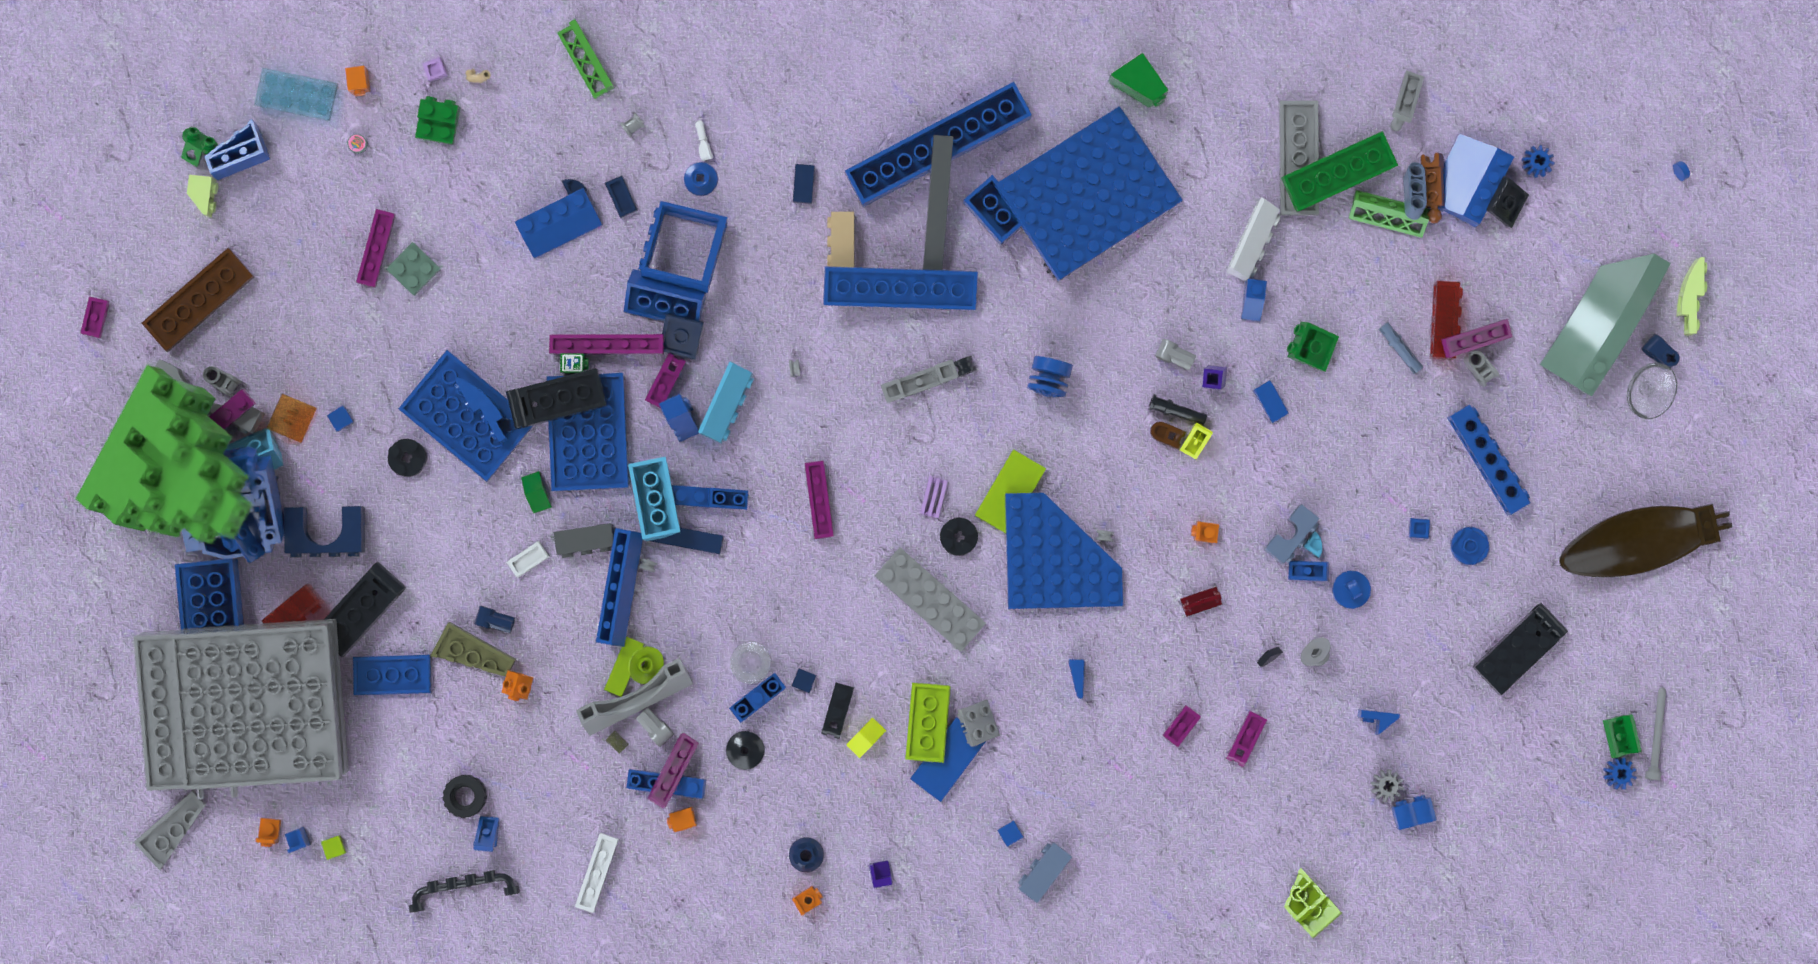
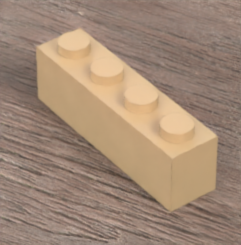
M831 212V217H827V228H831V236H827V247H831V255H827V266L854 267V212Z

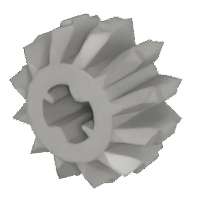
M1387 769L1386 775L1383 770H1380L1381 777L1374 774L1373 777L1377 781L1370 782L1371 785L1376 786L1371 792H1378L1376 798L1380 799L1382 797L1383 802H1387L1388 796L1393 802L1395 801L1394 794L1397 797L1401 796L1397 790H1404V787L1398 786V784L1403 782V779H1396L1399 774L1397 772L1392 774L1390 769ZM1385 782L1391 783L1389 790L1383 788L1386 785Z

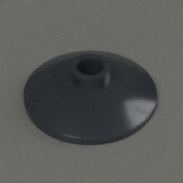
M741 731L729 739L726 745V755L729 762L736 768L751 769L761 762L764 756V744L755 733ZM742 747L748 748L747 754L741 752Z

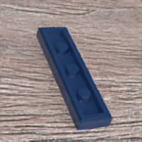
M680 528L681 532L650 541L720 554L723 535Z

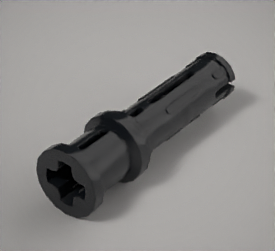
M1153 394L1148 407L1150 411L1153 409L1162 412L1165 416L1170 414L1204 426L1207 419V414L1174 404L1171 399L1165 400L1157 397L1156 394Z

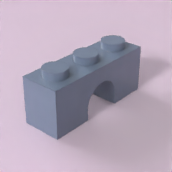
M1302 504L1298 505L1287 519L1295 527L1294 536L1290 540H1286L1276 534L1263 550L1279 563H1289L1295 556L1294 550L1297 547L1301 548L1307 541L1305 536L1309 531L1313 533L1318 527L1317 521L1320 518Z

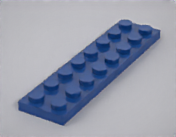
M824 266L823 305L976 310L978 272Z

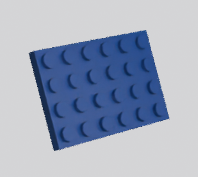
M448 350L445 351L398 408L486 482L490 480L533 427L528 426L515 429L508 399ZM459 377L476 386L496 404L505 417V420L499 422L508 440L500 443L498 440L494 441L489 432L492 430L488 423L485 424L480 416L482 411L477 414L472 410L469 412L464 404V401H466L464 395H460L454 386L457 384L455 378Z
M624 373L600 374L608 407L548 422L551 491L629 488ZM546 376L547 381H548V380H552V379H556V378H560V377H564V376Z

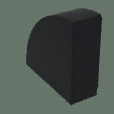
M1280 647L1267 650L1259 658L1258 665L1263 667L1281 655L1283 651Z

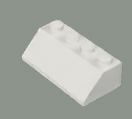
M1262 197L1254 207L1226 270L1227 273L1245 281L1250 277H1254L1257 271V267L1254 266L1257 260L1261 261L1265 253L1263 246L1265 243H1269L1273 235L1270 232L1273 225L1276 226L1281 217L1278 215L1280 209Z

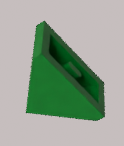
M540 471L521 477L524 494L533 514L552 508Z

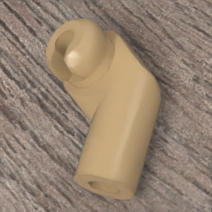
M469 69L465 72L466 79L474 83H483L491 76L488 70H484L479 74H476L474 69Z

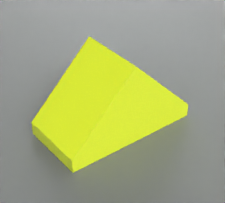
M1195 423L1180 451L1197 459L1213 432Z
M872 717L846 746L860 758L886 730Z

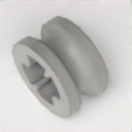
M796 359L795 362L789 360L790 376H800L799 359Z
M1097 530L1098 537H1096V540L1113 542L1111 536L1114 532Z
M641 558L642 564L638 567L655 572L654 566L657 563Z

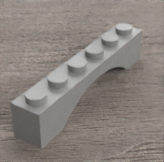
M158 360L155 367L163 369L174 380L188 383L181 369L164 360ZM213 403L208 415L214 413L222 405ZM252 407L233 424L237 425V430L244 434H248V432L255 433L265 413Z
M679 658L663 666L648 683L636 691L612 700L593 701L577 709L576 712L581 725L591 736L692 685L693 682L688 670Z

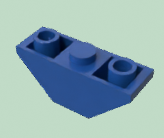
M773 673L729 707V709L738 721L742 723L787 687L777 674Z

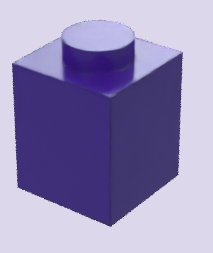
M1206 366L1204 368L1202 387L1220 390L1226 386L1227 367Z

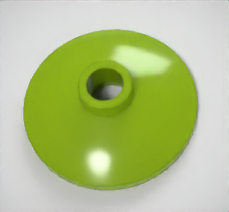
M645 646L639 648L634 652L629 661L628 670L631 678L640 684L648 683L664 666L663 656L654 647Z

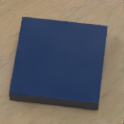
M667 313L662 331L664 335V352L695 360L704 322Z

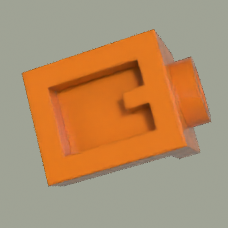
M1196 521V524L1192 525L1191 536H1194L1193 541L1217 543L1219 524Z
M260 818L259 834L255 842L261 843L260 846L272 847V844L279 843L281 819Z

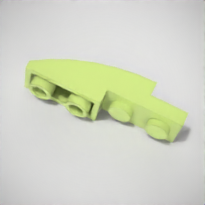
M1705 257L1695 259L1686 273L1680 288L1676 316H1684V335L1697 334L1700 327V321L1697 319L1700 303L1697 298L1704 296L1707 292V282L1705 281L1707 263L1705 262Z

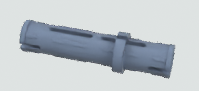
M1389 322L1378 329L1389 342L1388 345L1396 350L1413 374L1424 367L1401 339L1402 336L1395 332Z

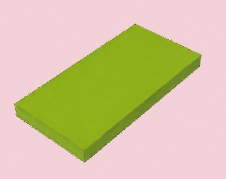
M1013 449L975 516L1006 534L1005 494L1032 493L1046 468Z
M912 683L905 760L944 763L951 686Z

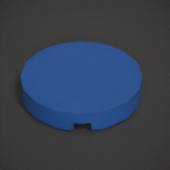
M1465 527L1453 535L1450 549L1453 557L1458 562L1465 565H1474L1482 562L1487 557L1489 542L1487 535L1482 530L1475 527Z

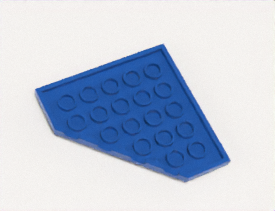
M1045 493L1005 494L1008 609L1123 606L1122 567Z

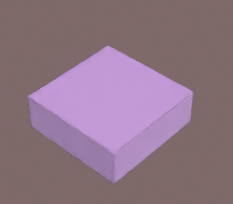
M441 57L422 63L429 82L447 76Z

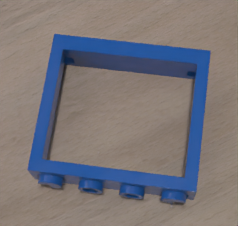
M660 201L659 208L656 207L653 214L655 222L650 224L648 235H651L650 239L645 241L643 252H646L644 259H640L638 269L641 270V277L708 293L728 225V217ZM665 215L717 227L702 281L650 268Z

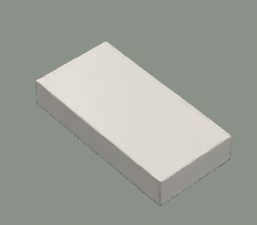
M540 541L507 561V564L515 576L519 578L550 556Z

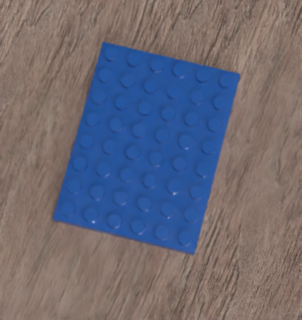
M1120 106L994 185L1058 281L1183 201Z

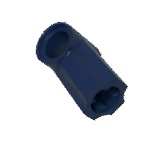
M479 606L474 624L511 633L516 617L496 612V610L488 607Z

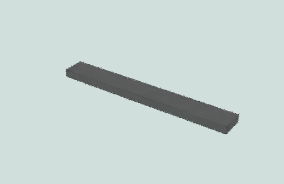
M933 135L923 269L942 270L953 136Z

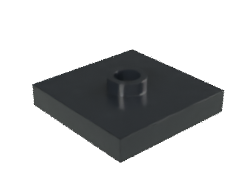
M1503 176L1486 210L1505 226L1512 228L1529 194L1509 177Z

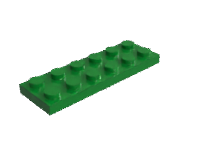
M1383 131L1291 172L1281 177V180L1296 212H1299L1397 167L1398 163Z

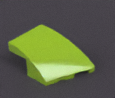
M1300 868L1284 908L1314 939L1342 912L1309 875Z

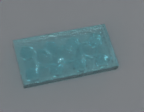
M262 68L254 105L330 121L338 84Z

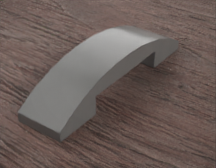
M951 359L880 386L886 402L890 403L949 382L959 376Z

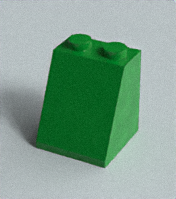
M1143 53L1111 73L1108 80L1112 86L1149 108L1153 105L1158 107L1164 103L1169 91Z

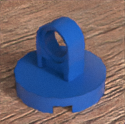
M1358 571L1343 572L1334 580L1332 588L1333 598L1340 606L1355 609L1361 607L1368 601L1371 594L1369 580Z

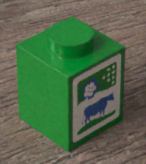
M560 353V373L575 374L589 369V359L586 358L585 354Z

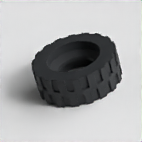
M460 775L451 779L443 790L442 800L444 801L445 808L453 816L468 818L477 814L485 806L487 791L483 786L484 784L472 775ZM469 787L473 791L474 800L470 805L462 806L456 801L455 794L459 788Z

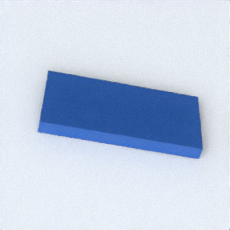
M430 655L353 657V695L432 693Z
M957 717L947 728L944 763L923 761L910 778L940 802L985 744L983 742L970 747L965 736L967 732L963 733L966 727H961L964 723H961Z

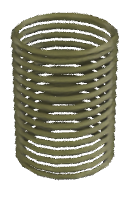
M616 731L605 740L618 754L628 746L626 743L625 747H618V742L622 737Z

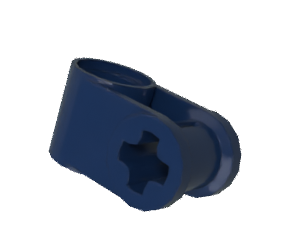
M1653 334L1641 348L1648 357L1664 369L1677 365L1680 360L1678 352L1657 334ZM1667 356H1671V362L1669 363L1666 361L1668 359Z

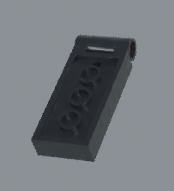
M597 368L506 391L515 429L608 407Z
M378 561L324 618V620L336 619L340 657L346 656L406 589V586Z
M1539 603L1472 667L1498 695H1503L1568 630L1542 603Z

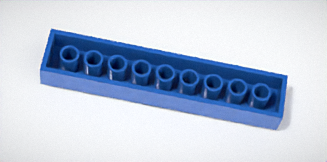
M1012 82L845 170V175L862 207H865L930 173L933 135L953 136L952 161L1027 122L1032 118V114L1015 82Z

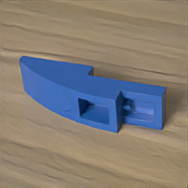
M459 377L455 378L457 384L454 386L460 395H464L466 399L464 404L469 412L472 410L477 414L482 411L480 416L485 424L488 423L492 430L489 432L494 441L498 440L500 443L508 440L499 422L505 420V417L496 404L476 386Z
M672 485L675 505L747 510L748 490Z
M629 769L626 789L651 792L660 772ZM682 775L673 795L704 799L706 779Z

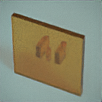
M282 393L266 428L301 443L317 408Z

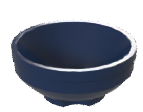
M800 838L790 847L789 860L798 871L812 872L823 862V848L813 838ZM803 850L810 851L812 854L811 860L803 861L800 858V853Z

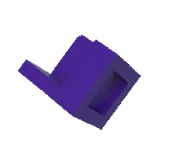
M888 860L869 864L873 888L893 885Z

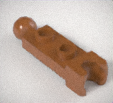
M1435 153L1434 160L1430 162V157L1422 154L1421 165L1425 169L1427 205L1425 208H1430L1427 213L1429 222L1438 223L1442 219V213L1438 207L1444 206V156L1441 153Z

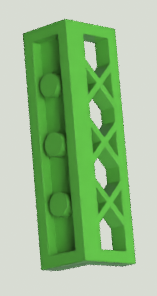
M576 19L568 22L570 26L557 32L592 96L596 99L614 89V86ZM573 30L576 35L574 43L567 42L563 35ZM576 47L584 49L583 60L575 58L574 52ZM585 63L593 65L594 72L592 76L584 74ZM594 80L601 81L605 88L595 93L592 88Z
M1356 190L1348 218L1422 238L1429 221L1427 213L1430 209L1425 208L1419 219L1412 220L1405 214L1404 202ZM1356 207L1363 208L1367 212L1363 215L1354 214ZM1382 213L1385 218L1377 220L1373 215ZM1401 218L1404 223L1396 225L1391 220ZM1415 222L1422 224L1420 231L1412 229L1410 225Z

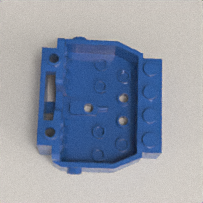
M252 447L225 450L223 454L249 476L240 492L243 497L253 504L244 522L265 553H272L274 545L282 543L284 536V514L271 455L259 457L257 449ZM267 500L269 501V506L271 510L273 520L272 523H269L267 513ZM185 529L181 531L186 552L202 550L203 554L223 559L244 557L240 549L230 553L224 547L222 539L218 534L211 544L196 540Z

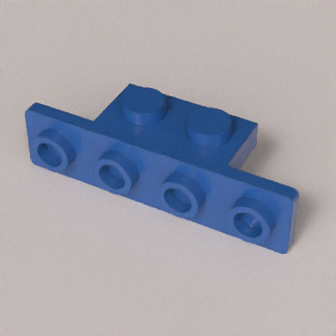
M244 521L235 538L219 535L224 547L230 553L240 549L248 563H252L265 555V552Z

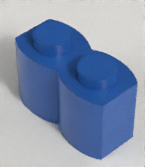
M1425 794L1415 796L1414 800L1407 802L1406 799L1396 801V805L1391 806L1398 830L1437 820L1430 797H1425Z

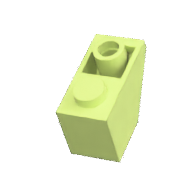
M189 174L187 195L203 215L212 218V213L216 210L214 196L218 192L216 179Z

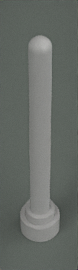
M1659 688L1651 764L1648 767V771H1646L1645 779L1661 781L1662 773H1660L1658 765L1666 697L1665 688Z

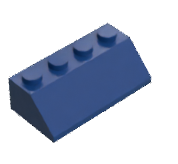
M584 188L515 221L534 259L602 226Z
M633 269L627 282L623 312L663 322L667 313L700 321L706 293L641 277L640 270Z

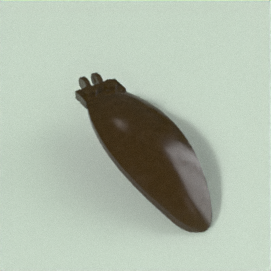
M1713 504L1693 508L1649 506L1628 510L1602 520L1577 536L1562 551L1559 563L1567 572L1589 577H1621L1655 570L1688 555L1700 546L1721 542L1719 531L1732 528L1733 526L1729 522L1717 525L1716 519L1726 518L1730 516V512L1715 513Z

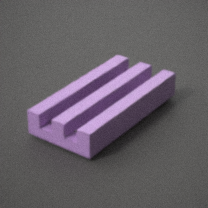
M929 476L920 514L939 518L947 480ZM933 481L936 483L929 511H925L931 483ZM939 483H941L943 487L937 511L932 513Z

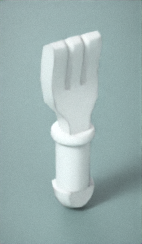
M698 120L695 127L699 136L698 141H700L699 154L704 162L712 159L713 155L707 142L705 125L701 120Z

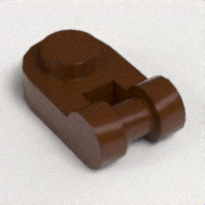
M1156 422L1152 425L1150 434L1154 440L1179 450L1181 446L1180 441L1182 437H1185L1186 431L1164 422ZM1170 432L1175 434L1173 440L1168 439Z

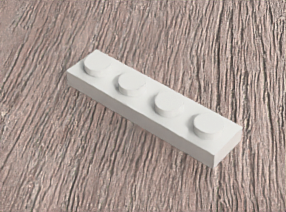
M603 833L599 834L575 907L594 913L619 840L618 838Z

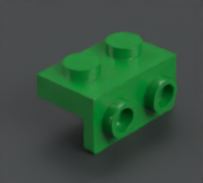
M1632 714L1603 720L1611 758L1641 752L1636 723Z

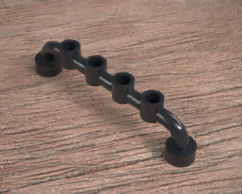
M495 870L486 871L484 876L476 877V873L464 875L465 879L459 881L457 877L447 878L446 883L438 884V880L426 882L427 886L419 888L414 892L412 904L408 905L409 913L425 910L424 903H420V897L424 894L497 881H504L507 884V887L504 888L505 896L519 894L520 889L519 885L515 886L513 879L505 873L496 874Z

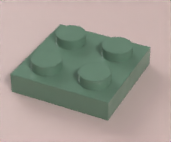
M412 242L386 270L415 296L441 268Z

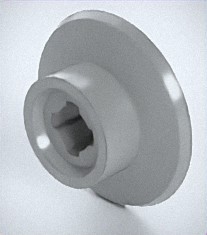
M1321 637L1309 642L1301 653V662L1306 666H1321L1325 664L1330 657L1331 647L1329 640Z

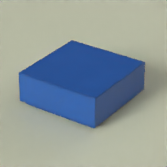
M344 405L327 415L337 432L354 422Z
M1410 518L1409 537L1429 539L1430 520Z
M1014 820L997 830L1007 847L1023 838Z

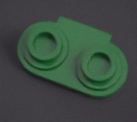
M189 127L182 134L185 145L181 158L198 167L202 153H210L218 144L214 138L201 133L198 128ZM194 150L195 160L188 156V151Z

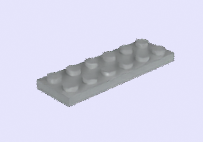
M1279 101L1280 216H1318L1319 202L1296 212L1281 180V177L1319 160L1318 101Z
M900 547L875 575L876 578L960 652L986 624Z

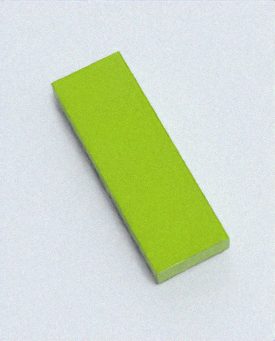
M626 636L625 646L619 652L604 690L620 697L623 696L631 677L628 670L630 658L635 651L644 646V643Z

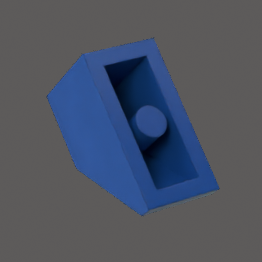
M1247 279L1245 281L1241 319L1261 320L1267 281Z

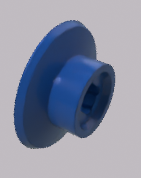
M705 162L692 164L684 174V184L687 190L697 196L710 194L718 183L716 170ZM698 175H704L703 182L697 181Z

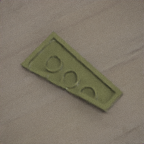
M451 622L447 623L430 655L505 677L507 670L510 671L516 661V658Z

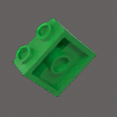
M426 96V99H420L415 138L454 145L460 107L452 100L445 99L444 103L437 102V98Z
M1300 322L1294 328L1295 338L1293 342H1290L1287 346V357L1301 364H1306L1326 372L1339 336L1309 322Z

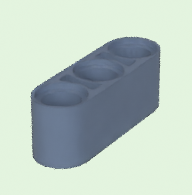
M1414 162L1408 166L1404 174L1403 188L1405 214L1408 218L1417 220L1421 217L1427 205L1425 169L1420 163Z

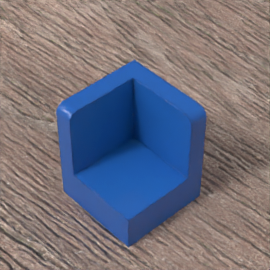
M304 827L284 834L290 848L287 850L288 853L311 845Z

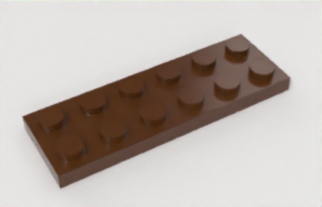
M227 248L141 324L166 352H169L250 282L254 275L233 251Z

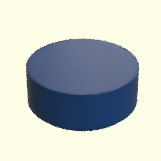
M1683 161L1673 164L1674 174L1680 181L1690 177V170Z

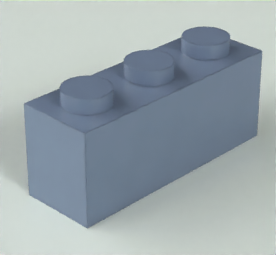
M1055 842L1047 843L1041 851L1043 853L1039 860L1036 858L1029 867L1031 871L1028 875L1023 874L1018 881V884H1020L1018 889L1036 903L1039 902L1072 858L1068 852Z

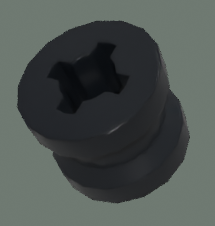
M972 356L954 362V365L958 367L959 377L977 370L972 364Z

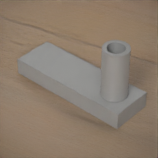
M1406 70L1392 117H1394L1390 124L1392 130L1400 131L1404 122H1411L1424 76Z

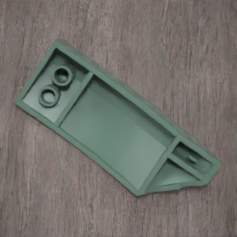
M1653 253L1601 265L1579 304L1540 365L1592 397L1635 330L1671 263Z

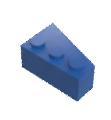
M250 119L247 122L248 124L240 131L234 132L233 136L225 143L222 142L205 156L210 174L217 181L271 160L259 126L253 119Z
M678 394L659 403L667 423L674 430L673 432L679 442L699 434V429L691 413L694 409L687 397Z

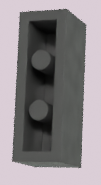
M611 523L553 532L556 554L562 555V558L574 557L573 553L581 552V555L593 554L592 550L600 549V552L612 551L614 531L613 524Z

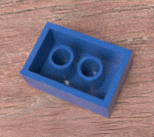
M991 175L963 200V204L1001 246L1022 227L994 185L998 183V180Z

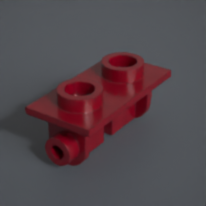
M1217 587L1180 599L1186 617L1223 605Z

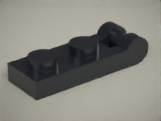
M835 683L822 728V735L827 736L829 734L833 735L836 739H840L854 687ZM830 722L838 723L837 728L829 727Z

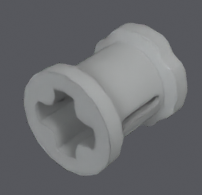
M636 113L625 123H620L629 137L639 128L645 127Z

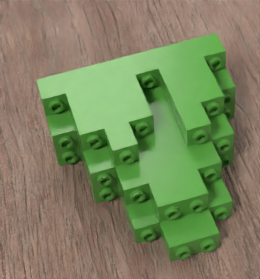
M146 365L75 498L87 510L105 515L114 525L139 531L147 529L151 532L177 538L182 529H185L196 540L211 544L217 534L235 538L253 505L240 494L249 476L223 454L232 436L207 416L216 398L204 388L174 380L163 369L151 365Z

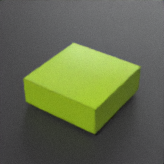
M341 835L321 841L327 860L346 853Z

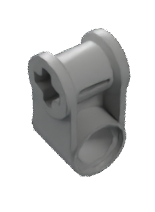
M1472 351L1465 355V366L1482 387L1487 386L1486 383L1492 378L1499 376L1497 369L1482 352ZM1472 355H1476L1478 357V363L1476 365L1472 364L1471 362Z
M209 366L203 371V378L207 383L231 398L234 396L233 392L237 385L242 383L240 379L214 366ZM215 370L217 372V378L215 380H210L209 374L211 371Z

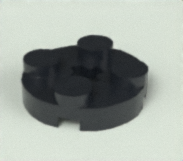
M401 439L389 448L388 464L397 475L413 477L423 470L427 461V453L425 448L417 441ZM405 453L412 455L409 463L402 460Z
M957 517L950 519L943 525L940 531V541L948 553L962 556L975 548L978 541V532L971 521ZM958 531H961L962 535L965 536L964 540L961 539L960 542H956V538L953 537Z

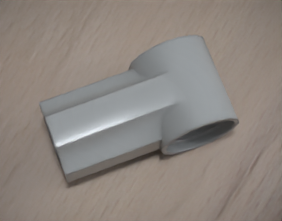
M1162 339L1155 357L1167 363H1174L1189 371L1196 355L1178 347L1176 343L1170 340Z
M649 707L636 718L659 747L674 735L673 731L664 722H661Z

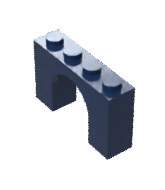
M342 506L341 533L334 542L328 545H320L310 537L307 527L306 507H284V554H290V558H301L302 554H309V557H321V553H329V557H340V553H348V557L360 556V553H365V507Z

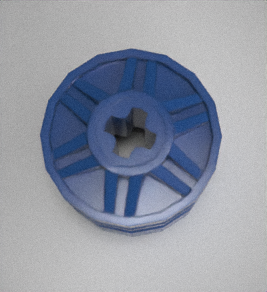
M1034 356L1031 369L1039 372V375L1029 376V379L1037 382V384L1028 383L1027 389L1047 397H1066L1067 392L1060 390L1059 387L1068 388V384L1062 382L1061 378H1070L1073 365L1057 359Z

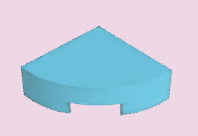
M1314 531L1303 547L1318 558L1322 554V541L1319 534Z

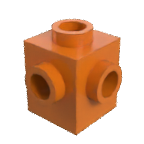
M507 670L501 693L507 694L508 699L519 701L520 698L527 700L534 677Z

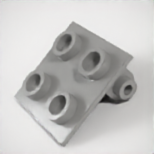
M987 699L958 710L959 714L957 716L960 722L964 723L961 727H966L963 733L967 732L965 736L970 747L1000 736Z

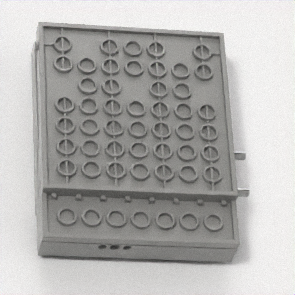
M336 619L186 628L181 630L141 632L133 636L147 791L183 788L184 790L196 789L197 799L202 800L204 799L205 788L230 787L231 797L234 798L238 797L237 786L340 780L349 771Z

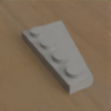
M192 790L133 843L161 870L206 803L201 799L198 800L197 793Z

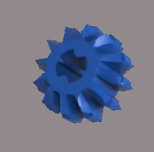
M1539 145L1537 149L1535 146H1532L1530 151L1526 150L1524 152L1526 157H1523L1521 161L1526 163L1522 168L1529 169L1527 175L1533 172L1534 178H1537L1539 174L1541 177H1545L1546 172L1550 173L1552 171L1550 166L1555 165V162L1550 160L1554 155L1547 154L1550 150L1549 148L1543 151L1542 145ZM1535 160H1541V163L1536 164Z
M1623 757L1620 761L1618 758H1613V763L1608 761L1607 765L1609 768H1603V771L1608 772L1607 775L1603 776L1604 779H1609L1607 785H1613V788L1616 790L1619 787L1625 790L1626 784L1632 786L1633 783L1630 779H1636V776L1632 775L1633 772H1636V768H1630L1633 763L1631 761L1626 762V758ZM1618 770H1621L1622 777H1618Z

